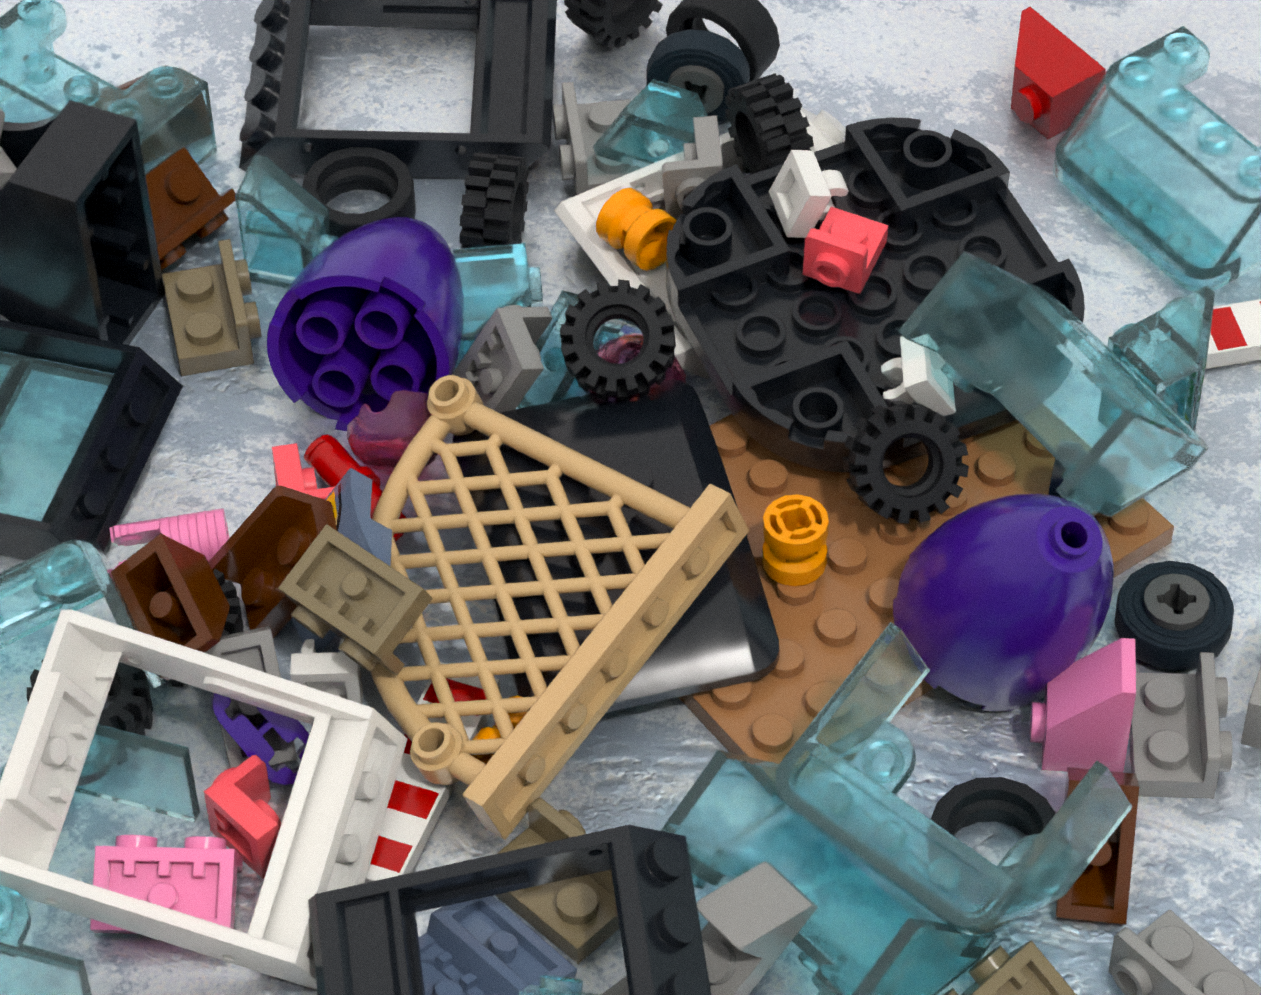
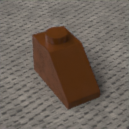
M160 533L110 572L139 632L204 653L220 642L230 605L205 555ZM160 675L161 678L168 681L170 680V678Z
M1067 767L1061 828L1056 918L1126 925L1139 796V783L1136 774Z

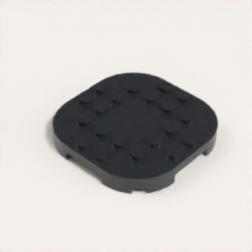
M878 118L846 125L845 142L814 152L821 171H839L849 190L846 196L831 197L834 208L889 225L887 242L861 294L840 287H830L816 279L802 275L805 238L786 237L769 194V190L784 163L748 176H744L738 165L735 164L707 178L682 202L681 214L673 229L669 230L667 237L666 290L671 310L737 422L753 439L771 452L806 467L832 472H848L843 469V457H849L850 449L844 445L848 436L855 438L859 431L854 424L861 417L866 420L870 419L873 416L870 409L878 405H882L885 408L890 407L883 399V392L901 385V383L892 385L882 374L881 366L893 358H902L900 337L920 329H924L951 361L956 413L945 417L961 433L957 436L959 441L1028 415L1051 399L1069 377L1078 353L1085 311L1084 294L1077 271L1070 259L1061 262L1057 261L1008 189L1010 176L1008 168L991 150L969 135L954 129L950 138L936 131L920 130V119ZM818 220L814 228L819 230L824 220ZM916 438L899 439L886 450L883 457V468H888L927 454V450L923 443Z

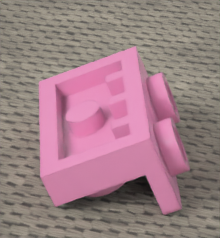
M119 835L116 836L115 846H95L93 885L234 929L237 873L242 872L243 858L235 849H226V840L217 837H186L184 848L157 847V838ZM91 919L90 930L94 933L138 934Z

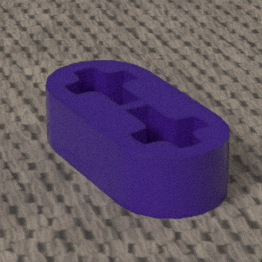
M212 692L211 704L216 718L248 757L257 755L266 763L268 779L272 782L282 785L294 784L300 764L292 770L284 763L278 765L275 769L271 767L268 761L273 758L275 752L263 735L273 727L281 738L288 743L298 737L303 743L296 752L301 760L309 737V732L296 719L256 707L265 717V720L255 728L241 712L232 717L228 716L224 710L229 707L231 703L230 698Z

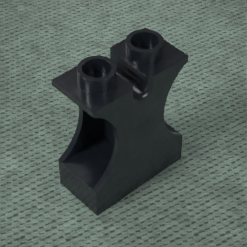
M70 100L62 110L47 119L29 123L4 122L0 146L17 170L0 187V314L10 322L130 345L165 295L137 120Z

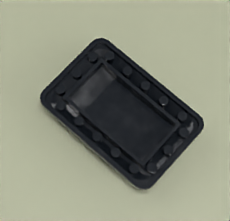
M665 379L660 386L656 383L649 388L650 394L640 397L638 393L630 395L627 401H618V398L608 396V400L605 401L598 399L596 393L500 413L690 508L709 484L730 493L736 504L700 398L694 388L686 382L676 379ZM474 430L466 435H454L452 443L488 440L489 436ZM502 444L499 448L509 473L549 469V466L505 444ZM487 454L456 457L464 477L495 475ZM562 474L559 478L570 504L602 502L611 499L605 494L565 474ZM547 485L515 487L524 508L555 506ZM501 489L470 491L478 512L509 510ZM626 505L621 508L632 536L671 533L673 530ZM608 516L576 518L585 540L617 537ZM561 520L530 522L538 544L570 541ZM515 524L484 526L491 547L523 545ZM747 535L734 549L607 712L754 681L767 676L776 668L780 658L779 639ZM657 549L639 550L644 564L648 562ZM623 551L591 554L600 576L633 574ZM576 555L544 558L553 580L585 577ZM529 559L498 562L506 583L538 581ZM484 568L488 585H491ZM625 589L607 590L612 605ZM591 592L559 594L568 616L600 614ZM544 595L512 598L520 620L552 618ZM492 599L498 622L505 621L497 599ZM593 630L574 631L580 646ZM559 632L526 634L535 657L567 655ZM502 636L507 658L520 659L512 637ZM560 671L541 672L547 687ZM526 673L512 674L517 695L533 697L534 693Z

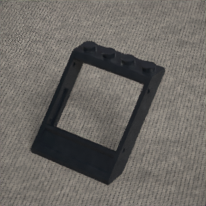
M263 0L254 16V22L257 24L255 43L249 55L252 67L250 83L244 95L247 107L245 123L239 134V139L242 142L239 168L250 174L306 175L316 161L331 152L350 147H373L392 153L407 165L412 177L465 179L466 175H469L468 166L470 161L473 160V155L477 152L524 157L527 161L526 167L530 166L551 149L557 0ZM309 26L477 29L470 133L300 129L299 117Z
M625 825L315 894L308 900L317 993L318 995H425L416 912L611 870L629 995H711L686 836Z

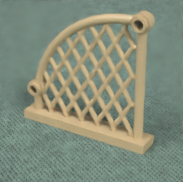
M447 375L436 380L431 386L427 400V407L431 416L407 446L391 473L375 508L372 520L392 530L391 567L409 579L406 569L437 567L444 588L425 590L433 598L429 604L450 603L458 625L427 627L421 614L399 644L417 643L425 665L403 667L396 676L377 663L371 671V675L388 711L412 741L411 759L423 777L434 784L451 785L461 781L468 785L462 796L485 829L506 840L528 812V805L540 797L746 536L749 529L730 493L709 484L690 508L484 406L482 399L469 380L455 375ZM477 430L489 436L488 440L449 444L443 442L449 433L462 436ZM502 444H505L549 466V469L509 473L499 448ZM434 453L440 455L449 479L419 481L418 478ZM487 454L495 475L463 476L456 457ZM562 474H565L605 494L611 499L602 502L570 504L559 478ZM547 485L555 506L524 508L515 487ZM501 489L509 510L478 512L470 491ZM455 493L463 513L432 516L424 495ZM408 496H410L417 517L399 519ZM626 505L673 530L671 533L632 536L621 508ZM608 516L617 537L585 540L576 518ZM561 520L570 541L538 544L530 522ZM515 524L523 545L491 547L484 526ZM468 527L477 549L446 551L438 530ZM423 531L431 553L400 555L393 537L394 534ZM657 549L648 562L644 564L639 550ZM623 551L633 574L600 576L591 554ZM576 555L585 577L553 580L544 558ZM529 559L538 581L506 583L498 562ZM483 563L491 585L459 587L451 565ZM625 589L612 605L607 590ZM591 592L600 614L568 616L559 594ZM544 595L552 618L520 620L512 598ZM497 599L505 621L474 624L465 601ZM593 630L580 646L574 631ZM559 632L567 655L535 657L526 634ZM511 636L520 659L488 661L479 638ZM464 639L472 662L441 664L432 641ZM560 671L547 687L541 672ZM526 673L534 696L502 699L494 675ZM478 676L487 700L455 702L447 678ZM431 680L439 703L417 704L411 697L404 682ZM527 712L514 729L508 713ZM492 714L501 738L469 740L460 716ZM445 717L447 724L439 722L431 723L429 721V718ZM494 754L487 764L471 756Z

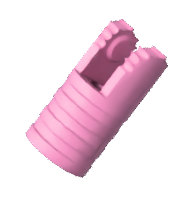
M224 508L114 525L109 528L111 543L118 544V546L149 543L161 533L205 555L208 563L229 539Z

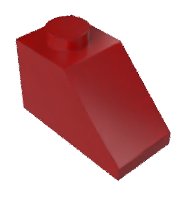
M1028 7L1021 12L1011 109L1014 110L1020 120L1029 123L1049 140L1101 111L1106 69L1032 7Z

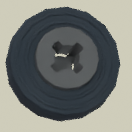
M689 29L672 33L661 40L649 58L646 69L647 91L654 104L668 116L692 124L694 117L717 115L718 122L726 120L725 110L728 109V106L725 103V97L729 95L727 91L750 81V67L742 50L728 38L703 30Z
M1164 561L1148 564L1128 577L1118 592L1114 623L1119 638L1135 639L1137 659L1156 668L1180 671L1197 668L1200 652L1214 653V659L1218 657L1231 636L1234 605L1227 587L1213 573L1192 563Z

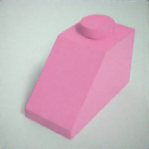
M1120 638L1075 661L1069 668L1047 683L1044 703H1031L1029 740L1031 743H1042V770L1067 772V767L1113 772L1124 771L1136 697L1135 639Z

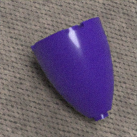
M393 217L367 223L344 234L313 258L295 278L281 299L269 323L267 332V353L270 366L279 385L293 403L301 399L307 406L324 417L338 420L335 430L387 436L404 432L422 423L425 415L429 413L427 407L429 390L436 380L453 374L463 335V288L456 260L447 242L433 227L423 221L407 217ZM371 374V383L377 394L365 395L361 392Z
M1015 494L977 504L944 522L909 555L910 557L901 574L897 596L893 599V617L897 636L906 657L917 673L934 689L940 686L960 699L982 705V710L1010 711L1030 706L1032 702H1038L1045 697V690L1049 681L1069 668L1075 661L1087 655L1102 629L1112 598L1114 577L1113 558L1107 536L1099 522L1086 509L1074 502L1052 495Z

